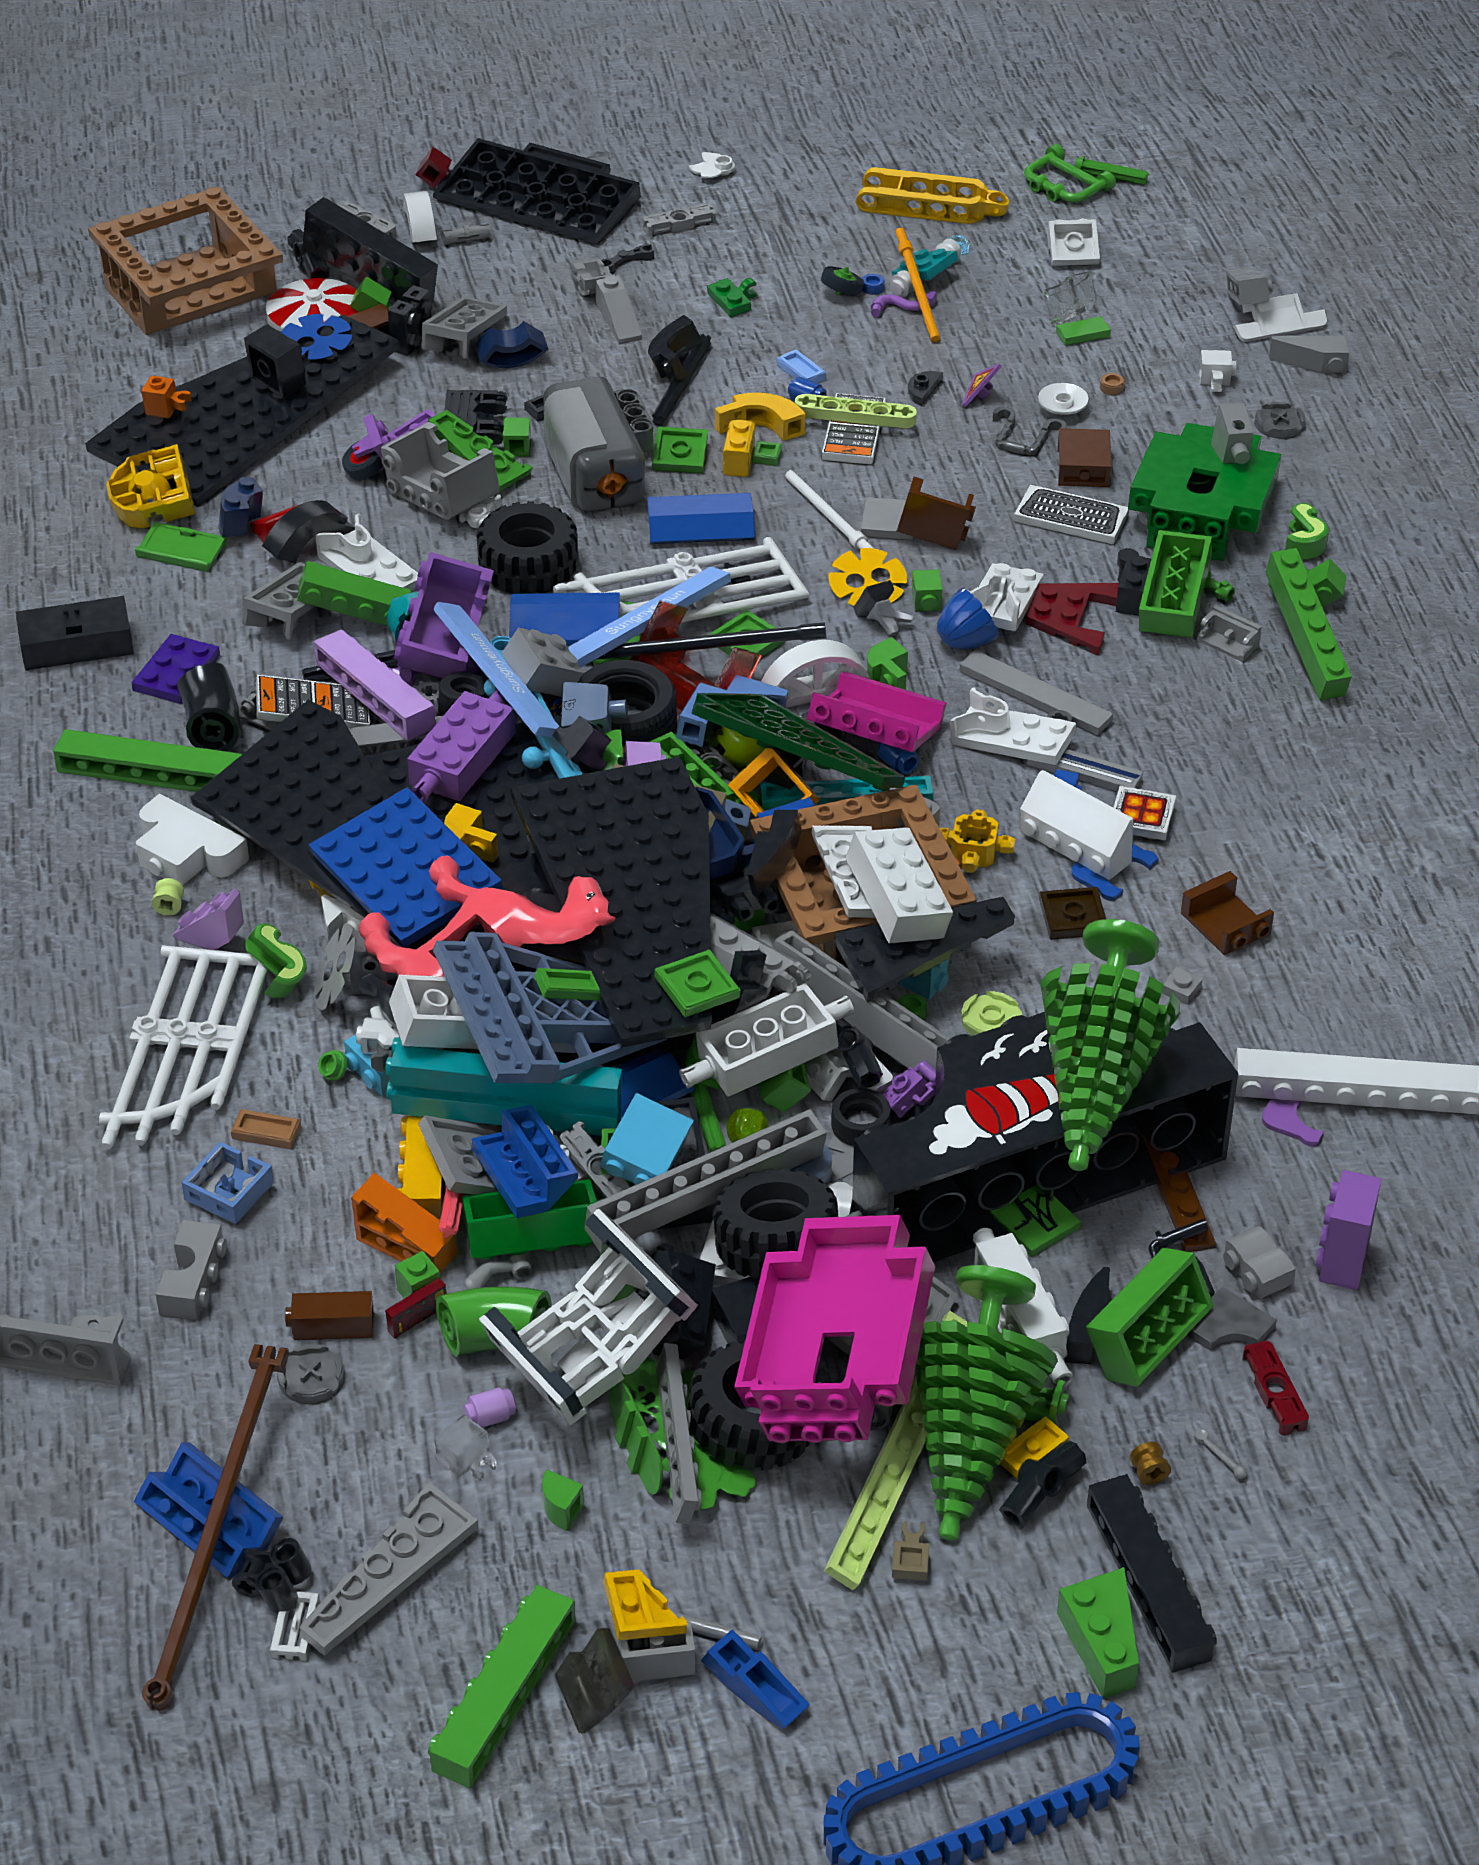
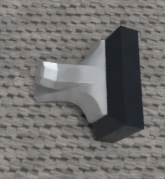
M891 580L867 586L853 608L857 617L878 620L885 628L887 634L894 636L899 633L896 622L911 623L914 616L896 611L891 607L889 597L895 590Z

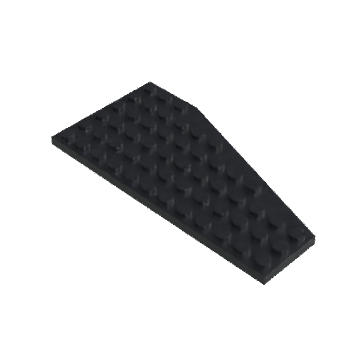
M343 314L339 317L344 319L352 329L338 334H351L352 339L343 350L329 346L334 355L321 359H308L309 350L302 355L306 385L283 399L251 379L246 356L177 386V392L189 391L192 401L186 402L187 409L185 411L175 408L170 418L146 415L143 401L138 403L86 442L87 452L118 467L125 462L127 457L178 444L185 463L193 504L199 507L400 348L399 340ZM322 326L317 330V334L320 336H329L334 333V328L331 326ZM302 337L297 342L301 347H309L314 344L315 340L312 337ZM141 461V465L136 466L138 472L151 470L150 463L146 464L145 461ZM175 478L167 480L171 490L177 488Z
M680 756L511 787L512 801L560 910L567 900L568 887L573 878L577 876L591 877L598 882L603 896L609 902V915L616 917V920L606 926L599 925L591 934L574 940L586 970L592 971L600 989L601 1004L620 1047L623 1048L710 1030L712 1025V1008L684 1017L654 977L655 968L709 949L711 950L709 814Z

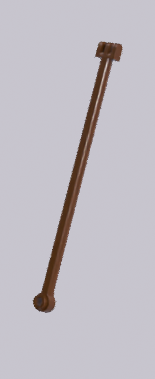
M255 1344L253 1346L248 1363L251 1369H256L155 1676L145 1684L142 1690V1697L147 1706L152 1710L154 1709V1700L158 1711L166 1709L173 1702L174 1692L171 1684L272 1374L273 1372H284L289 1357L288 1348L280 1347L275 1359V1346H267L263 1357V1345ZM161 1688V1691L152 1697L151 1693L155 1689Z

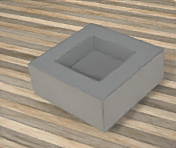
M1176 967L1164 981L1162 994L1170 997L1173 991L1180 1002L1188 1005L1201 989L1203 978Z

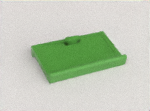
M154 522L140 546L135 547V553L137 557L209 572L222 548H226L227 537L222 538L219 535L196 531L190 528Z

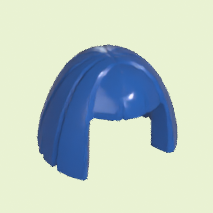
M964 588L959 589L950 598L937 622V632L945 644L955 649L963 650L985 646L999 638V633L988 611L985 608L982 609V603Z

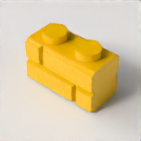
M730 421L723 449V474L742 477L749 475L755 448V423L752 421Z

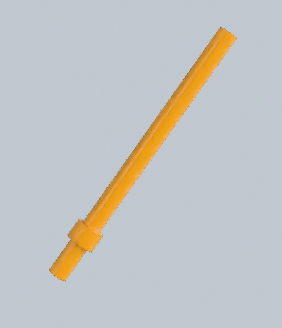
M898 228L895 233L899 242V253L904 257L932 342H937L940 340V335L913 257L914 249L912 243L907 239L904 228Z

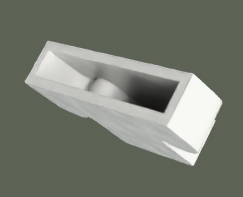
M160 793L143 806L139 812L143 834L136 841L139 864L156 876H161L164 879L171 878L184 885L205 867H207L209 874L212 876L223 878L233 874L249 860L246 838Z

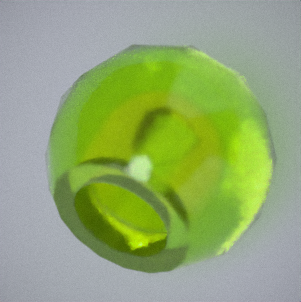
M739 1108L728 1119L726 1124L727 1137L731 1143L768 1128L769 1121L761 1111L751 1108Z

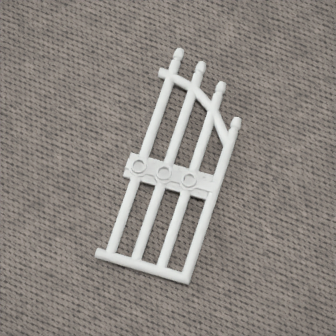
M766 537L763 540V545L697 558H693L689 553L680 552L675 554L673 558L666 559L665 564L586 578L583 573H577L574 576L575 581L553 586L554 593H570L584 590L586 593L620 592V600L668 591L702 572L701 567L770 554L774 560L722 570L729 572L731 579L779 569L784 575L723 586L693 603L696 609L677 612L651 628L810 597V593L771 537ZM673 573L676 577L675 579L601 592L596 588ZM789 584L794 589L729 603H722L720 599L722 597ZM649 601L629 605L620 602L619 617L628 614Z
M162 945L161 957H166L168 960L148 1015L143 1017L137 1016V1019L134 1020L129 1039L131 1042L138 1043L112 1112H101L99 1116V1124L107 1125L102 1139V1147L109 1150L114 1145L122 1124L140 1123L135 1135V1143L143 1146L148 1140L152 1125L156 1120L174 1115L171 1123V1133L179 1135L183 1130L190 1108L213 1094L211 1107L215 1110L220 1109L223 1105L224 1097L226 1096L268 968L251 954ZM180 960H196L197 964L178 1017L173 1020L159 1019ZM209 963H227L208 1020L202 1023L189 1022ZM239 965L256 966L237 1025H219ZM154 1044L168 1045L145 1110L126 1112L149 1046ZM184 1047L197 1048L180 1100L160 1106L179 1049ZM213 1050L227 1051L220 1075L197 1089L209 1052Z

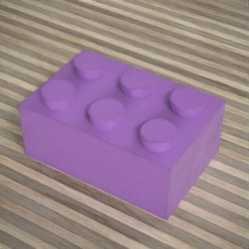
M1342 1170L1340 1182L1333 1181L1329 1200L1334 1201V1204L1329 1203L1326 1207L1323 1221L1325 1227L1323 1226L1319 1246H1323L1325 1249L1319 1248L1315 1267L1321 1268L1320 1282L1358 1290L1370 1242L1382 1178Z

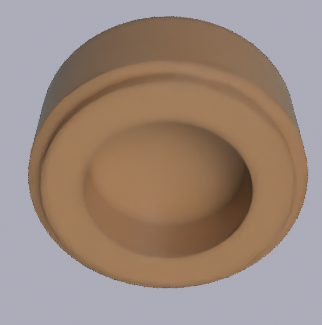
M1107 373L1100 378L1099 388L1103 393L1117 395L1124 391L1125 379L1121 375Z

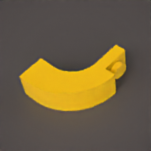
M743 393L732 396V403L715 408V430L719 434L728 432L729 423L732 420L752 421L757 426L773 430L782 441L805 434L806 413L794 402L778 395Z

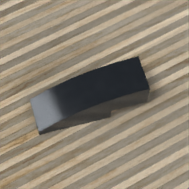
M774 810L770 830L757 831L747 874L752 896H758L778 877L791 859L802 832L798 810Z
M1103 1267L1091 1279L1074 1307L1066 1343L1067 1356L1065 1357V1362L1091 1364L1093 1344L1086 1326L1109 1304L1110 1267Z

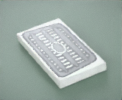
M1030 485L1014 514V521L1114 544L1129 515V510L1126 506Z

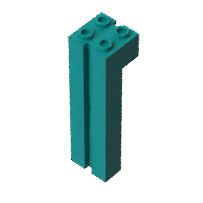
M400 1035L399 1038L394 1037L392 1042L393 1057H388L386 1061L385 1075L390 1077L387 1085L386 1099L391 1100L392 1114L420 1117L426 1115L457 1121L502 1125L503 1110L533 1105L544 1123L550 1127V1130L561 1132L568 1130V1132H571L574 1124L583 1122V1130L587 1134L602 1136V1128H617L621 1120L622 1069L595 1066L553 1083H494L481 1054L435 1049L436 1047L403 1046Z

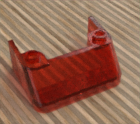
M659 600L639 642L682 638L676 632L688 609L681 605ZM734 647L716 683H713L682 663L686 651L631 656L630 660L644 662L662 671L674 684L677 708L683 711L700 682L727 690L736 674L751 678L762 655Z

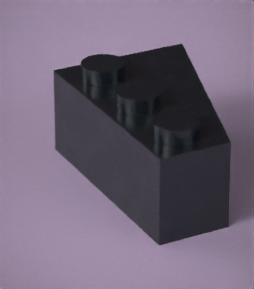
M667 1249L654 1257L653 1260L698 1306L685 1321L681 1319L674 1323L653 1349V1355L660 1356L664 1343L677 1344L679 1359H683L705 1346L716 1264ZM648 1291L645 1292V1297L647 1298L650 1295Z

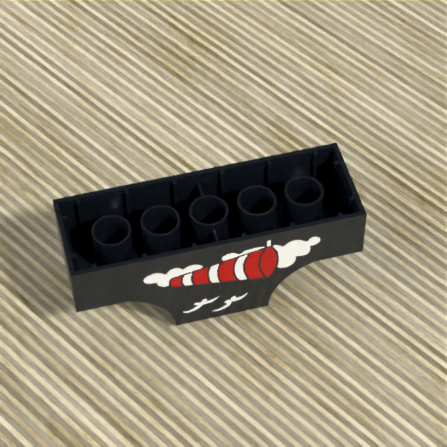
M1045 1012L1030 1017L1023 1015L1014 1016L1006 1020L1000 1027L973 1036L968 1034L956 1035L943 1046L937 1047L935 1097L933 1103L914 1119L893 1126L886 1124L875 1125L867 1129L860 1137L854 1138L852 1213L860 1211L863 1216L900 1215L910 1234L907 1247H926L932 1261L936 1262L976 1248L973 1235L982 1228H990L995 1238L1009 1234V1231L990 1214L991 1210L1003 1208L1014 1201L1026 1220L1031 1221L1032 1217L1018 1196L1036 1184L1043 1190L1049 1201H1053V1196H1055L1072 1214L1158 1184L1159 1178L1139 1129L1154 1149L1161 1151V1153L1173 1152L1179 1157L1178 1166L1174 1169H1167L1169 1175L1186 1171L1189 1173L1227 1159L1238 1071L1201 1022L1178 1030L1171 1028L1167 1037L1162 1041L1158 1052L1152 1057V1062L1145 1073L1142 1072V1078L1132 1090L1129 1100L1122 1106L1123 1110L1115 1121H1112L1113 1126L1109 1133L1102 1138V1145L1096 1153L1089 1154L1088 1168L1084 1171H1076L1070 1168L1068 1164L1072 1150L1068 1149L1065 1145L1064 1133L1066 1130H1064L1061 1120V1113L1067 1110L1059 1109V1093L1056 1088L1052 1052L1049 1049V1037L1051 1034L1047 1033Z

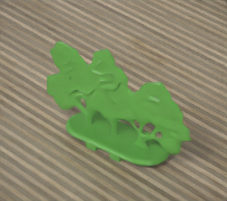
M647 1357L637 1370L631 1374H623L624 1379L610 1388L609 1399L612 1417L617 1427L616 1442L619 1448L626 1447L628 1450L627 1465L631 1474L638 1472L646 1490L653 1495L658 1493L662 1487L663 1470L669 1472L667 1457L661 1461L658 1449L654 1441L658 1442L666 1450L656 1372L657 1362ZM684 1370L682 1375V1383L687 1385L686 1410L688 1409L695 1374L691 1370ZM644 1386L645 1390L639 1392L637 1387ZM629 1389L636 1392L635 1400L633 1399ZM649 1392H653L656 1395L655 1400L651 1404L644 1406L642 1403H646V1401L642 1398ZM654 1407L659 1412L653 1413L648 1411V1409ZM640 1412L650 1414L657 1420L659 1429L656 1433H649ZM689 1428V1436L694 1437L692 1459L698 1466L696 1489L701 1490L699 1510L714 1506L718 1489H722L728 1494L746 1496L750 1488H754L756 1485V1479L751 1471L743 1470V1466L734 1464V1467L724 1464L722 1458L718 1457L715 1459L707 1453L708 1448H702L695 1440V1434ZM670 1488L669 1494H670V1498L672 1499V1492H671V1488Z

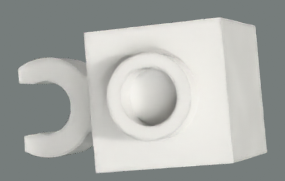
M1201 350L1199 365L1200 385H1211V392H1222L1221 385L1230 386L1231 376L1236 375V361H1232L1231 351Z

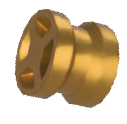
M1146 1442L1137 1446L1130 1453L1129 1459L1133 1467L1138 1469L1137 1476L1142 1484H1157L1171 1473V1466L1168 1460L1163 1458L1164 1451L1160 1443Z

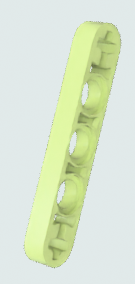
M801 394L795 398V404L806 413L805 418L896 428H911L915 426L917 419V410L911 405L813 394Z

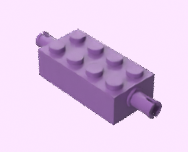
M497 688L489 699L464 691L407 758L409 784L414 786L411 791L419 799L421 798L423 803L427 801L432 792L460 802L515 735L514 709L506 705L508 701L501 693L499 694Z

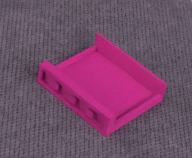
M843 671L840 673L837 689L830 695L825 696L815 692L812 694L807 720L914 752L941 729L947 703Z

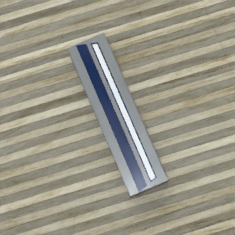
M1068 749L1064 751L1057 765L1027 760V765L1056 773L1058 769L1079 773L1080 781L1117 792L1119 786L1137 789L1143 778V771Z

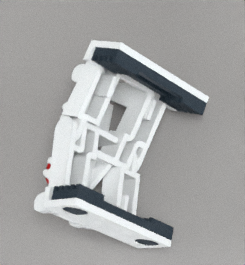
M599 1208L584 1223L608 1248L575 1285L578 1291L571 1292L518 1332L495 1306L479 1318L490 1340L569 1425H572L586 1414L585 1406L624 1379L623 1374H631L637 1370L674 1323L681 1319L685 1321L698 1306L616 1222ZM626 1284L650 1293L645 1301L634 1291L628 1297L611 1303ZM600 1327L607 1333L603 1339L594 1332ZM587 1337L589 1340L583 1343L581 1340ZM575 1338L578 1342L557 1363L566 1373L561 1377L553 1368L551 1354Z

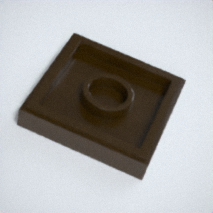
M1098 887L1041 891L1039 893V901L1050 940L1083 937V931L1089 923L1106 919Z

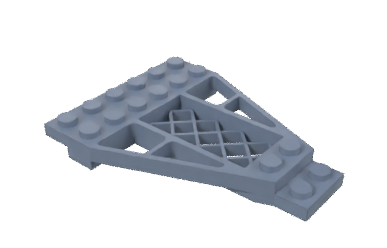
M469 932L465 941H436L433 952L494 1083H553L667 1040L662 1039L621 1048L609 1020L605 1018L607 1015L601 1001L578 1000L581 1002L579 1003L574 999L548 998L561 1006L559 1007L548 1001L547 998L540 996L542 993L534 977L536 972H515L511 962L535 968L536 971L538 968L587 971L585 966L503 943L500 941L497 933ZM538 1009H540L541 1011L547 1013L548 1015L552 1016L553 1018H551V1017L545 1015L544 1013L540 1012ZM566 1009H567L568 1011L574 1013L575 1015L579 1016L580 1019H579L578 1017L574 1016L573 1014L567 1012ZM593 1010L599 1012L600 1014L604 1015L605 1017L599 1015L598 1013L594 1012ZM550 1043H569L573 1045L579 1058L560 1065ZM587 1043H610L616 1045L593 1053Z

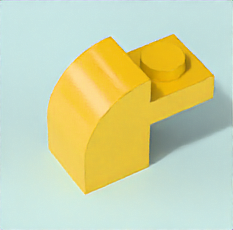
M456 803L446 815L444 824L480 859L493 863L498 857L497 834L483 830L482 811Z

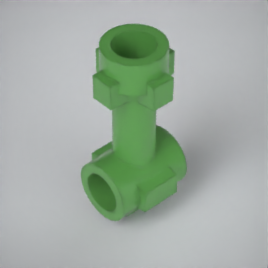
M1209 569L1205 587L1214 591L1215 597L1226 602L1230 601L1235 594V587L1225 580L1218 582L1212 579Z

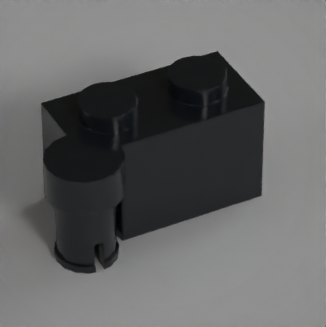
M1124 548L1118 552L1117 565L1119 566V575L1117 581L1119 585L1116 612L1139 616V607L1151 558L1139 556V553L1131 548Z

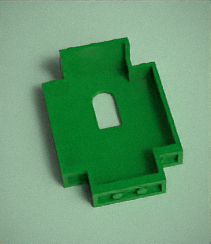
M1186 422L1181 436L1155 431L1130 486L1128 510L1149 513L1146 547H1155L1159 530L1212 536L1211 559L1224 561L1230 529L1257 533L1278 479L1282 454L1260 450L1262 436L1253 434L1249 453L1250 459L1246 463H1223L1211 445L1214 427ZM1193 472L1217 476L1218 478L1213 490L1206 494L1189 491L1187 486Z

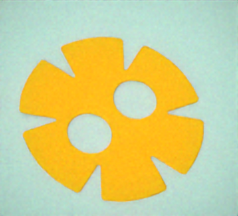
M861 548V560L852 551L839 556L832 566L844 571V573L829 572L828 579L831 589L839 598L853 592L848 604L854 606L867 586L881 583L871 577L874 569H886L890 574L888 580H891L892 583H907V573L897 558L882 564L888 554L887 552L874 548ZM850 574H860L865 582L861 587L853 588L846 583V578ZM893 585L895 590L889 597L890 603L897 600L904 590Z

